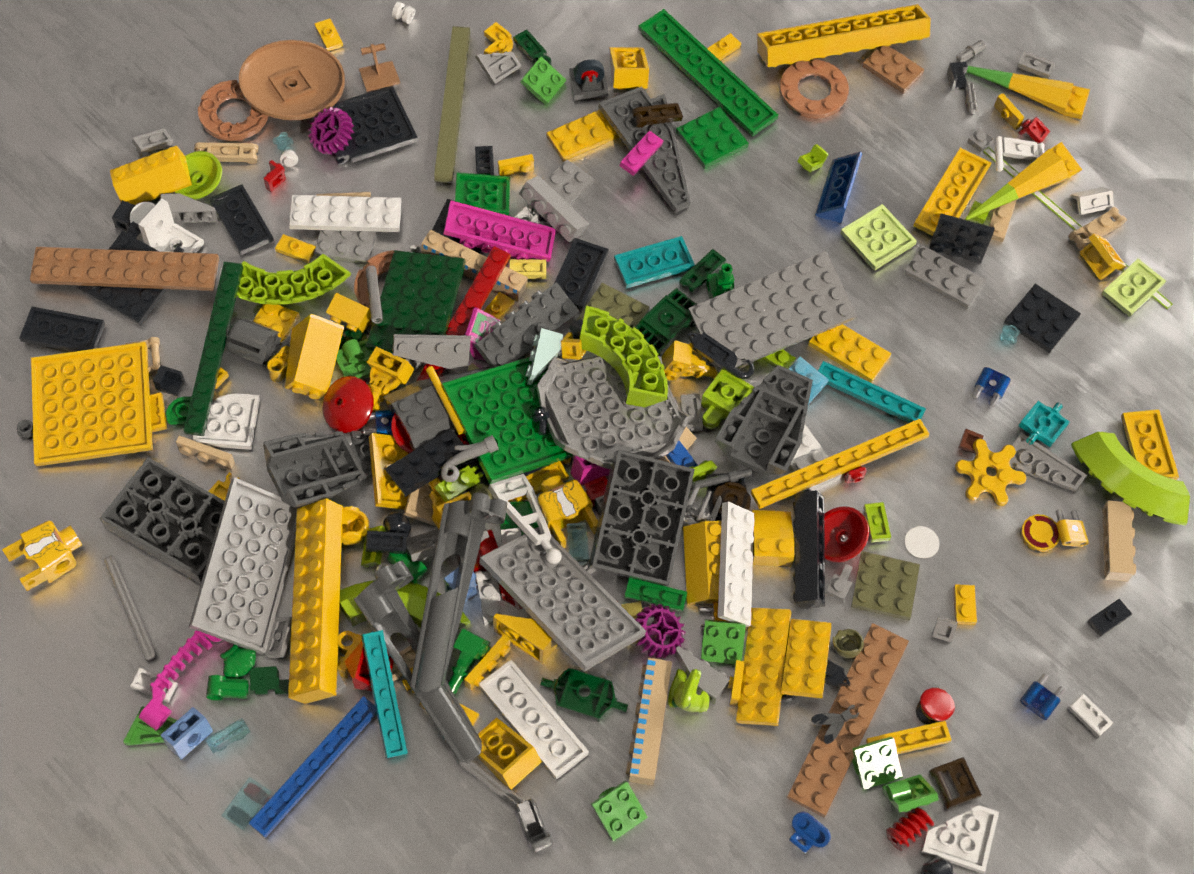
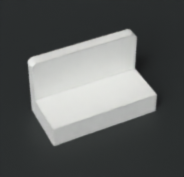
M1104 187L1071 194V198L1077 200L1078 214L1081 215L1114 207L1113 190Z

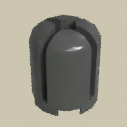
M239 319L231 326L228 332L227 349L233 355L267 367L275 348L280 345L281 337H278L280 332L248 319Z

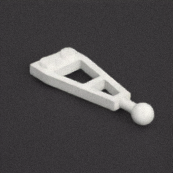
M521 474L490 484L488 489L494 499H501L507 502L506 513L535 545L541 544L546 551V560L550 564L559 563L562 558L561 552L553 548L549 542L552 536L535 492L525 475ZM527 495L533 513L522 517L507 500ZM537 522L541 535H538L529 524Z

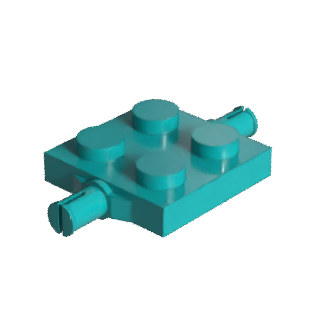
M1037 401L1018 426L1030 434L1026 439L1027 443L1030 441L1029 445H1032L1038 439L1051 447L1070 423L1059 413L1063 408L1062 404L1057 402L1051 408Z

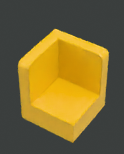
M568 332L561 341L562 358L581 360L587 352L582 349L581 339H573L572 332Z

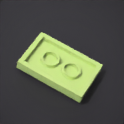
M1137 259L1103 290L1102 295L1130 317L1166 283V280L1140 259Z

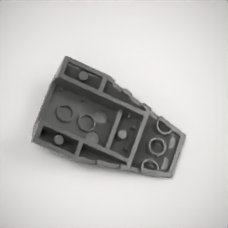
M778 365L763 379L759 386L752 390L751 394L731 410L715 438L716 444L729 460L748 469L751 468V470L764 476L785 474L802 442L813 380Z
M491 367L444 375L438 378L442 384L491 369ZM431 379L416 381L383 396L391 413H396L408 434L413 451L449 429L457 436L459 435Z
M342 431L334 432V434L315 432L314 435L296 433L263 442L267 471L282 501L296 508L326 498L328 499L372 475L370 435H363V431H351V433L343 434Z

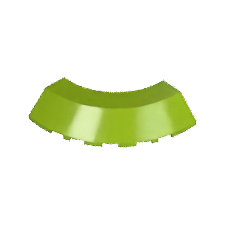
M325 254L320 255L317 259L305 265L303 269L277 271V273L265 272V269L257 268L243 261L241 263L243 264V272L237 297L260 304L282 305L299 303L331 291L351 276V273Z
M586 306L580 334L582 349L603 358L617 371L625 386L626 404L645 408L667 400L668 381L664 372L665 367L661 364L658 353L653 345H649L644 339V335L635 327L632 329L624 323L623 319L620 318L618 320L610 316L609 312Z
M1098 431L1072 442L1071 447L1079 461L1088 466L1090 469L1088 473L1101 480V486L1111 494L1115 492L1124 498L1122 502L1134 509L1139 507L1148 516L1152 517L1154 514L1162 517L1165 522L1186 526L1190 494L1183 481L1164 477L1139 463L1124 449L1115 433Z
M376 580L354 584L340 590L339 607L352 627L367 621L354 599ZM410 582L398 589L397 593L413 622L421 628L428 587ZM463 612L458 630L470 623V620Z

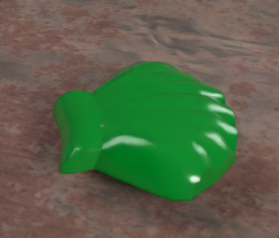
M192 396L179 397L172 401L166 410L168 424L185 425Z
M235 644L219 655L224 660L223 675L229 678H240L246 675L254 667L256 661V652L254 650L240 648Z

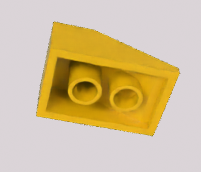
M610 47L613 88L618 90H625L626 88L636 89L641 86L642 88H648L649 67L644 48Z
M752 510L754 513L753 565L791 567L794 560V535L791 512Z
M495 614L493 616L494 632L501 637L505 634L510 638V643L541 664L545 663L557 647V643L534 619Z
M497 717L478 733L482 741V749L477 758L510 790L542 762L534 746Z

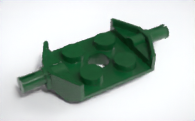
M571 668L565 670L554 681L542 677L540 686L553 690L557 709L562 707L597 718L598 722L611 712L612 709L626 713L629 705L617 701L612 681ZM587 688L590 691V695L582 697L579 694V690Z

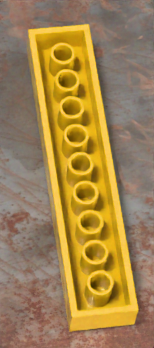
M916 4L757 33V52L767 67H777L781 64H793L798 61H809L814 58H826L830 55H842L846 52H858L863 49H874L879 46H890L895 43L922 40L930 37L931 18Z
M327 498L297 508L288 698L304 704L336 696L343 506Z

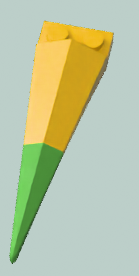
M968 66L966 71L969 74L989 80L1029 97L1064 116L1082 119L1090 89L1073 86L1074 83L973 66Z

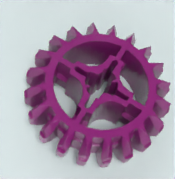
M330 107L329 110L324 108L323 113L318 112L319 116L314 117L315 121L310 123L312 128L308 129L310 132L308 137L315 150L325 155H332L339 150H343V147L348 145V140L352 139L350 135L354 133L352 130L354 125L351 117L340 108Z
M651 604L637 613L635 620L646 630L644 637L638 640L636 646L641 645L643 647L641 652L648 651V657L654 655L656 659H659L661 656L663 658H667L669 655L672 656L676 653V648L678 646L681 647V644L684 642L685 639L682 636L686 632L681 630L684 624L679 623L681 616H675L676 610L670 612L669 606L663 608L662 604L657 606ZM654 617L652 624L646 626L648 618ZM671 637L669 644L663 645L665 638Z

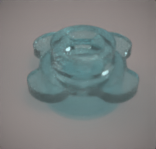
M285 132L272 140L273 144L277 145L280 151L288 150L294 144V140L290 139Z
M1013 325L1003 326V332L999 336L1000 340L1016 344L1020 331Z

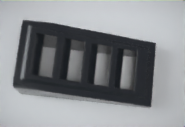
M493 146L475 147L476 174L490 173V175H494ZM479 155H489L490 157L479 158ZM480 161H490V163L480 164ZM480 167H490V169L480 170Z

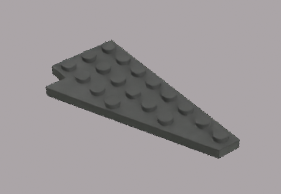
M641 86L600 102L598 105L599 110L629 151L649 131L664 140L662 146L641 168L674 213L688 208L691 202L672 122L646 125L638 128L635 123L636 118L632 115V110L637 107L667 104L666 96L663 94L651 99Z

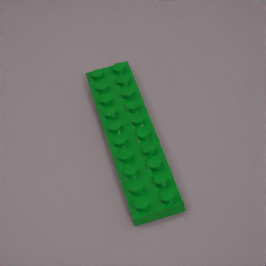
M665 9L638 25V30L752 137L778 119L779 114Z

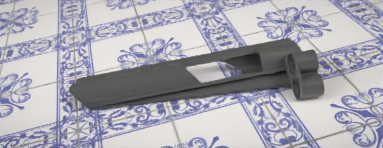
M473 493L469 501H455L444 504L410 687L416 694L429 692L444 684L485 524H503L505 522L507 502L504 500L490 499L488 495L483 493ZM453 554L459 555L460 565L455 589L436 597L442 563Z
M399 561L391 567L387 565L379 569L374 574L377 580L365 588L354 601L375 632L383 630L387 651L410 685L412 672L390 640L393 633H402L416 653L420 635L397 593L398 589L414 579L404 562ZM446 679L443 685L429 692L416 694L459 762L469 763L480 755L482 741L457 701Z

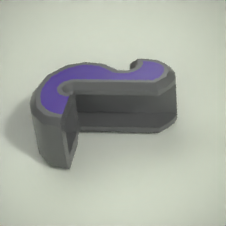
M530 798L516 804L514 811L531 851L537 853L551 847L553 844L552 837L546 831L534 799Z

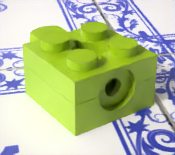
M722 369L702 395L701 407L706 409L702 417L703 425L706 428L715 429L722 420L726 421L731 410L751 394L755 387Z

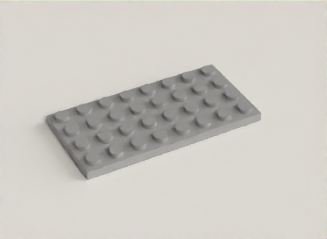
M826 251L689 308L699 334L706 333L735 353L737 356L736 368L748 364L746 360L753 362L857 318V314ZM713 363L717 374H719L722 369Z
M235 477L231 479L189 623L190 628L240 647L254 650L259 654L266 653L295 545L297 508L303 506L295 508L284 503L280 496Z
M535 528L534 530L537 534L541 535L540 528ZM526 534L482 556L479 563L584 672L645 636L646 630L553 537H551L549 542L562 555L560 562L557 564H550L546 560V551L541 544L535 545Z

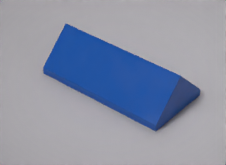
M861 151L832 160L815 215L817 217L842 224L863 153Z

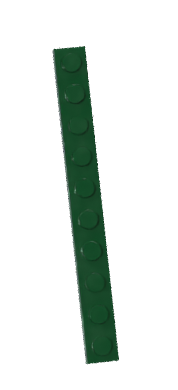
M223 263L183 430L187 435L204 436L243 272V264Z

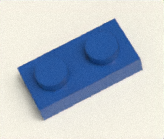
M680 440L675 449L666 454L670 463L685 467L698 466Z

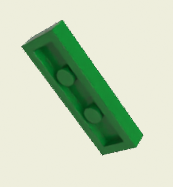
M629 578L625 599L641 601V603L650 605L654 604L655 606L662 604L663 608L669 606L670 610L683 613L688 592Z

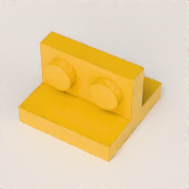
M1095 233L1089 237L1091 242L1079 251L1100 280H1103L1115 269L1122 271L1127 267L1107 239Z

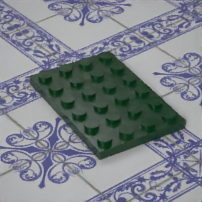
M394 250L380 297L383 321L372 323L366 344L367 350L374 351L376 347L392 353L394 334L446 335L466 265L465 258Z

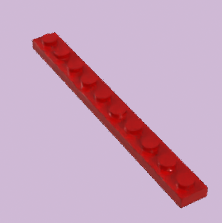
M495 246L493 247L450 321L446 335L465 336L474 308L481 310L511 257L510 253ZM426 363L416 381L430 379L426 371L428 367L432 366L438 377L443 376L447 368Z

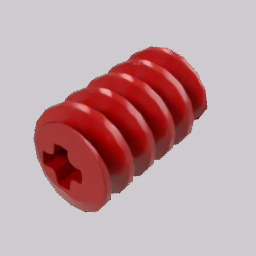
M916 807L912 808L911 812H906L904 817H900L898 822L893 823L892 827L887 828L886 835L892 845L902 852L901 845L908 848L909 843L907 840L914 843L916 841L914 834L917 837H921L920 829L927 832L926 824L933 827L934 823L923 809Z

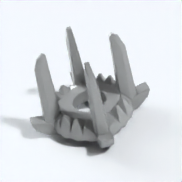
M696 487L687 502L685 516L688 514L694 517V520L697 522L700 520L703 522L715 521L721 505V496L718 497L712 513H704L711 491L706 493L697 510L696 507L692 506L700 488Z

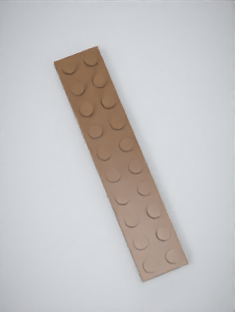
M36 247L30 281L33 284L214 291L219 255Z
M872 623L864 639L863 649L855 657L847 674L851 685L841 686L828 712L841 714L849 706L855 705L854 709L850 710V713L856 715L857 712H860L859 716L856 719L845 722L837 738L828 745L824 743V736L831 725H822L787 799L825 818L853 760L852 748L860 745L906 649L908 640Z

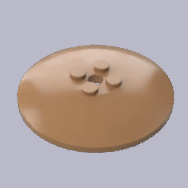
M283 40L264 45L246 58L239 72V86L244 99L262 114L282 120H302L318 116V112L323 113L324 108L329 110L330 107H333L338 102L344 91L345 74L339 60L327 49L306 41Z

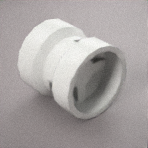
M397 2L392 11L393 18L402 19L407 24L411 23L415 15V8L406 7L401 2Z

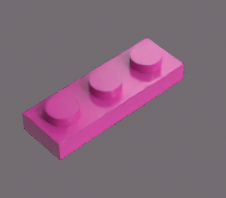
M649 131L625 156L619 166L634 176L662 146L664 140Z

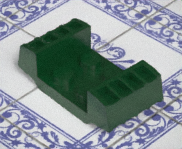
M675 288L670 294L664 296L640 320L635 328L644 335V339L649 345H653L658 356L661 357L668 349L669 344L689 325L691 327L695 326L689 308L697 305V303Z

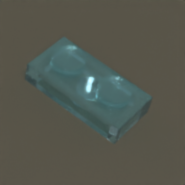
M586 523L567 524L568 553L578 563L588 562L589 549Z
M243 718L205 740L212 753L224 750L232 742L243 739L246 734L250 733V730Z

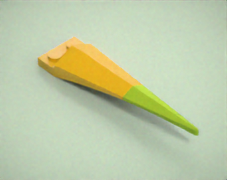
M1060 142L1038 157L969 214L965 220H970L1009 202L1067 181L1078 174L1082 168L1064 144Z

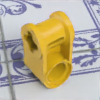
M287 345L282 347L267 364L269 377L274 382H280L286 377L290 349Z

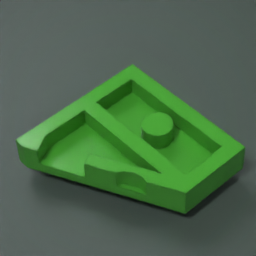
M142 706L123 743L127 746L165 743L161 734L177 720L168 716L165 723L155 731L139 719L141 711L145 708Z

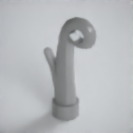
M493 435L479 443L455 446L456 450L462 452L450 458L443 465L441 476L444 481L453 482L459 477L456 465L480 455L499 450ZM452 470L454 472L453 475L448 476V471Z

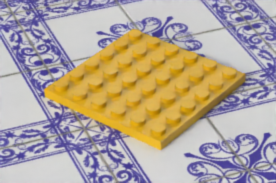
M146 342L31 358L34 464L36 467L153 450Z

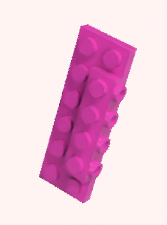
M450 201L443 234L459 238L460 243L465 247L481 248L485 253H490L495 246L510 253L512 257L517 259L531 260V258L550 262L556 229Z

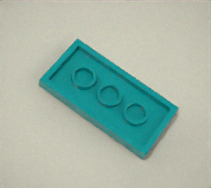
M682 236L614 255V261L626 289L682 273L695 266Z

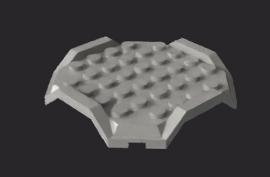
M599 356L573 362L554 357L546 374L543 375L537 386L540 407L548 408L550 417L546 419L547 427L555 444L564 451L607 469L611 468L613 455L617 450L659 460L675 449L690 419L689 414L680 410L669 386L667 400L645 408L626 404V391L621 377L607 361Z

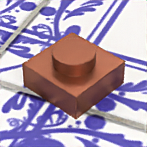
M965 429L958 448L976 454L973 449V443L977 439H983L984 435Z

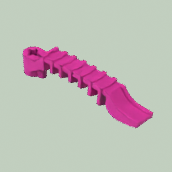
M196 630L194 635L186 640V644L178 649V653L171 657V661L168 665L164 666L161 674L157 675L155 682L150 684L153 699L141 711L139 719L157 731L172 712L162 704L166 697V693L163 690L165 688L169 690L173 685L168 678L170 677L174 681L178 679L179 674L174 670L177 668L182 672L186 668L182 661L185 660L187 663H190L193 660V656L190 654L191 651L197 656L202 653V649L197 645L198 643L209 651L213 646L210 641L220 642L222 639Z

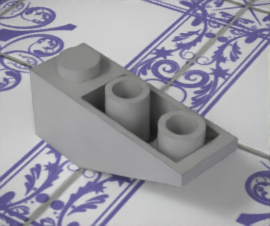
M161 194V199H164L169 204L174 222L218 221L215 207L182 194Z
M678 646L675 657L683 671L686 672L687 677H689L693 669L701 671V677L696 690L697 694L700 695L702 690L709 695V702L715 705L727 688L730 679L721 670L716 671L710 667L706 660H699L693 656L689 649Z

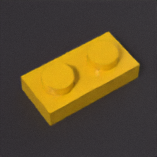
M532 154L498 161L499 176H511L512 174L526 173L534 170Z
M955 584L953 587L955 621L960 625H976L975 585Z

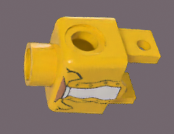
M553 476L545 480L540 486L543 493L538 496V503L550 534L553 535L554 539L563 548H566V538L561 530L584 520L587 521L595 535L598 520L592 511L593 503L580 483L575 479L564 483L561 476Z
M48 520L21 533V539L2 549L9 562L24 554L27 560L35 561L38 564V569L20 578L26 591H29L48 580L49 584L76 567L77 562L71 552L83 545L71 525L58 531L54 523Z

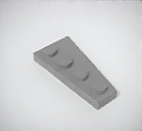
M394 334L392 353L395 356L464 372L468 371L471 338L470 336Z
M1021 432L1012 445L1016 450V454L1010 460L1011 468L1076 492L1087 475L1039 443L1034 442L1032 445H1029L1030 441L1026 442L1028 436Z

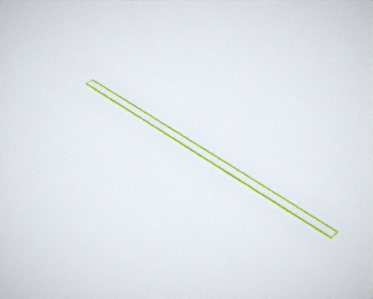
M987 147L983 152L996 162L995 152ZM1003 159V169L1013 178L1017 176L1019 172ZM1041 191L1032 193L1074 230L1082 227ZM1125 264L1127 267L1122 270L1123 272L1129 267L1127 264ZM1158 291L1152 296L1166 309L1173 305Z

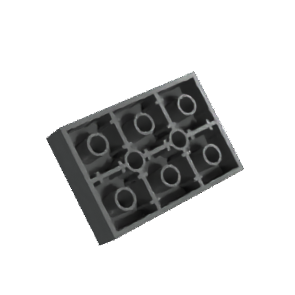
M623 450L615 451L588 568L668 586L695 469Z
M148 457L106 509L100 520L105 529L201 584L225 501Z

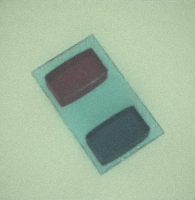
M249 777L221 816L244 831L272 791Z

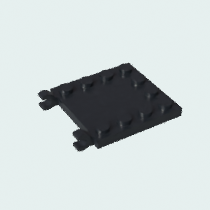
M393 86L337 102L332 107L345 111L351 117L354 125L352 128L354 133L350 135L352 139L348 140V145L344 146L346 150L335 153L338 165L346 163L349 159L353 163L418 142L417 134Z
M134 221L130 224L128 232L122 231L108 249L160 252L136 238L141 231L139 225ZM177 246L174 252L184 253V249ZM81 286L79 288L84 294L140 326L167 290L106 286Z

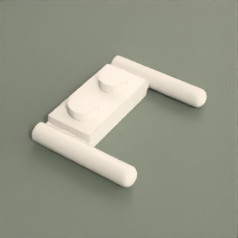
M1000 136L995 137L997 172L1003 171V156L1035 161L1044 153L1043 143L1037 144V142L1002 138Z

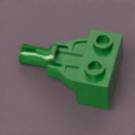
M723 264L719 273L707 274L706 288L709 299L734 289V276L731 264Z
M463 628L453 646L462 652L456 666L451 668L453 669V674L448 682L454 694L457 693L464 678L468 676V672L476 659L482 660L491 649L490 641Z

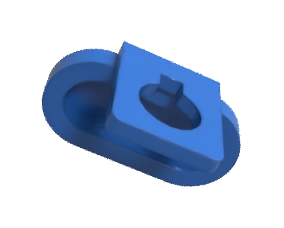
M798 812L793 817L792 825L796 832L789 840L804 853L813 845L821 848L830 842V831L809 813ZM798 840H803L804 845L799 843Z

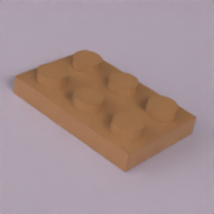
M879 46L863 62L862 66L903 94L924 73L922 67L890 46Z

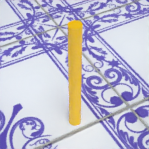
M432 366L428 367L426 371L458 434H463L464 429L441 386L442 384Z

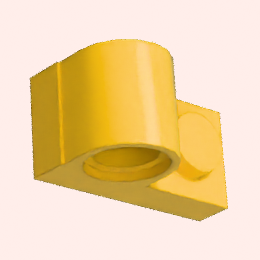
M343 631L338 635V647L345 656H341L337 667L340 676L346 679L350 673L344 661L362 641L361 635L352 631ZM345 641L353 642L350 646L343 645Z

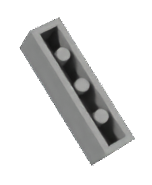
M539 175L527 180L519 192V195L568 242L580 237L589 225Z

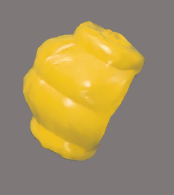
M343 507L341 543L357 545L362 541V538L367 536V531H369L368 517L357 507Z

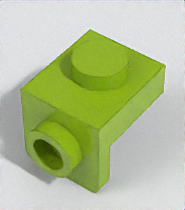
M815 144L811 151L800 156L797 162L802 165L803 169L812 172L823 166L828 153L818 144Z

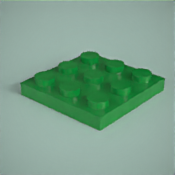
M721 107L676 128L678 136L704 169L749 146V142Z
M457 173L455 202L509 216L510 177Z

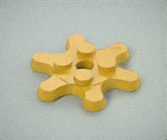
M977 439L973 443V449L976 453L975 459L972 461L958 460L955 463V470L958 473L967 474L971 478V485L966 489L965 495L969 500H976L981 493L988 492L993 496L994 502L997 505L1004 506L1009 500L1005 491L1006 486L1011 483L1022 485L1026 482L1025 473L1016 471L1010 466V460L1015 456L1016 450L1014 446L1007 444L999 452H992L988 449L985 440ZM986 468H994L996 475L989 476L986 473Z

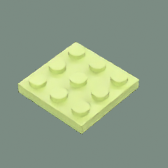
M883 204L842 228L840 232L874 271L915 246L917 242Z

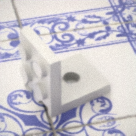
M161 199L138 224L144 242L160 252H174L175 248L173 246L180 243L182 244L180 248L184 249V253H196L204 245L203 239L174 223L169 204L164 199Z

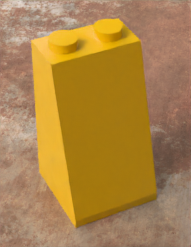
M309 314L292 328L285 388L292 390L294 393H301L309 396L311 399L318 400L327 393L344 326L314 314Z

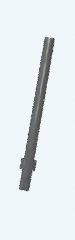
M751 468L740 471L732 470L724 475L694 481L691 484L690 490H694L696 487L703 488L728 481L736 482L740 478L752 476Z

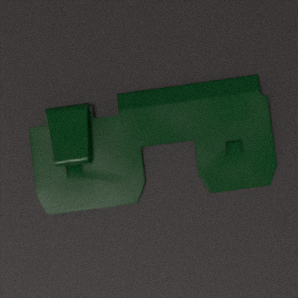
M276 666L254 667L251 669L250 691H255L256 695L268 694V690L275 689V694H288L289 679L279 680V671Z

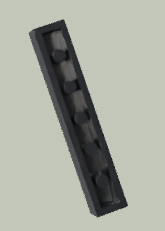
M817 490L795 494V501L793 502L795 519L793 520L795 529V555L793 560L795 565V573L793 574L795 591L793 592V600L803 610L825 607L824 497Z

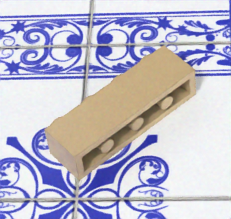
M1108 500L1102 508L1104 579L1128 582L1136 573V564L1133 563L1136 549L1133 546L1132 540L1135 536V529L1132 528L1134 511L1124 502Z

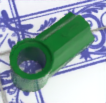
M389 553L386 558L387 562L391 565L403 561L414 578L411 581L414 584L428 571L421 561H412L408 554Z
M221 675L208 676L207 699L216 701L223 700L224 698L247 699L249 692L248 680L227 679Z

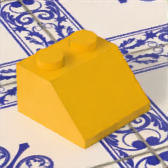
M335 293L326 311L331 321L337 324L343 322L347 324L346 328L354 332L357 330L364 332L373 323L368 307L338 293Z

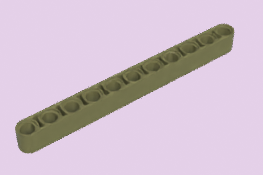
M452 27L434 173L435 182L453 183L470 41V27Z

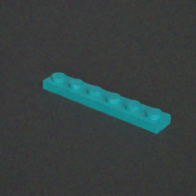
M825 361L822 362L818 370L829 379L827 385L908 423L922 419L926 408Z
M383 630L362 634L361 637L385 757L391 758L408 754Z

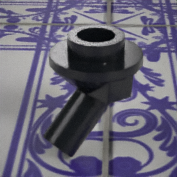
M538 407L532 411L533 414L530 417L534 422L539 421L538 434L546 435V419L550 417L548 408Z

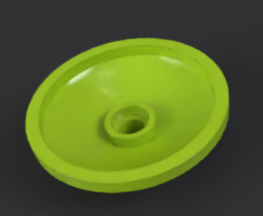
M196 151L185 155L192 185L175 191L176 194H182L194 200L210 194L218 186L222 177V166L219 160L209 152Z

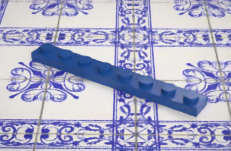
M363 696L252 818L249 825L266 838L377 715L375 705Z

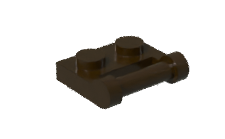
M964 757L929 771L946 802L944 805L947 810L982 796ZM942 773H947L958 798H952Z

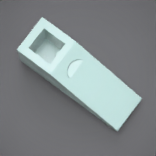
M541 328L539 335L535 334L533 340L535 350L531 351L529 358L532 364L528 365L526 376L529 377L528 385H532L549 367L553 358L558 356L563 334Z

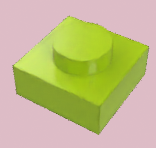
M974 201L968 215L982 205V203ZM990 211L974 217L972 220L984 224Z

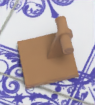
M384 43L370 44L369 47L360 48L362 55L372 53L374 65L359 68L367 92L400 84L392 61L378 64L376 52L386 50Z

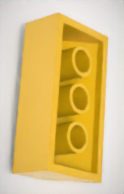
M177 145L110 170L112 183L120 201L122 202L123 200L133 205L161 197V194H170L192 185L186 157Z
M704 521L683 527L686 591L688 592L686 597L687 605L713 604L719 601L722 521Z

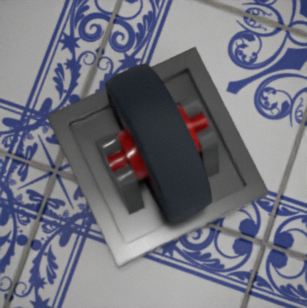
M588 59L578 63L574 68H569L574 100L608 96L605 71L600 61Z

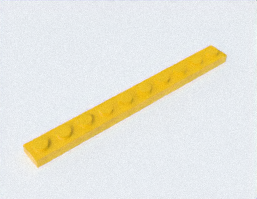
M921 419L915 420L754 488L750 493L758 508L761 509L929 437V432Z

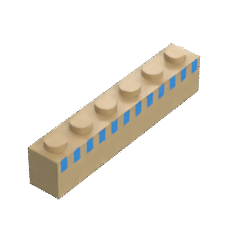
M432 230L429 231L421 243V253L465 258L466 265L463 275L472 280H475L487 257ZM505 266L492 290L498 293L501 292L514 301L519 302L527 288L528 277Z
M648 658L647 664L642 666L641 676H644L645 680L644 684L640 683L638 695L642 696L641 703L637 702L635 715H639L638 722H634L632 734L636 735L635 742L630 743L629 754L633 755L632 762H627L626 774L630 775L629 782L654 785L672 661Z

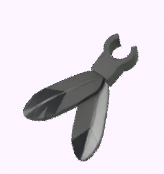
M855 705L849 706L841 714L821 713L811 718V721L817 725H831L824 736L825 744L828 745L837 738L845 722L856 719L859 716L860 712H857L856 715L850 713V710L854 709Z

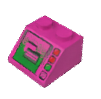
M474 308L465 336H470L471 338L470 352L474 360L486 361L474 345L493 331L491 327L500 320L479 308Z

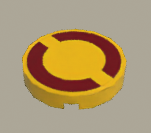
M1036 514L1030 516L1024 521L1021 528V538L1024 544L1032 550L1040 552L1050 551L1060 540L1056 522L1046 515Z

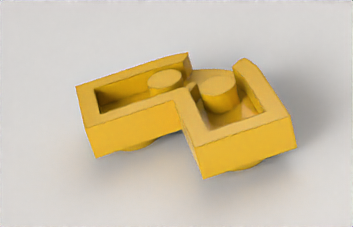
M497 22L484 31V36L493 42L484 50V55L512 51V35Z

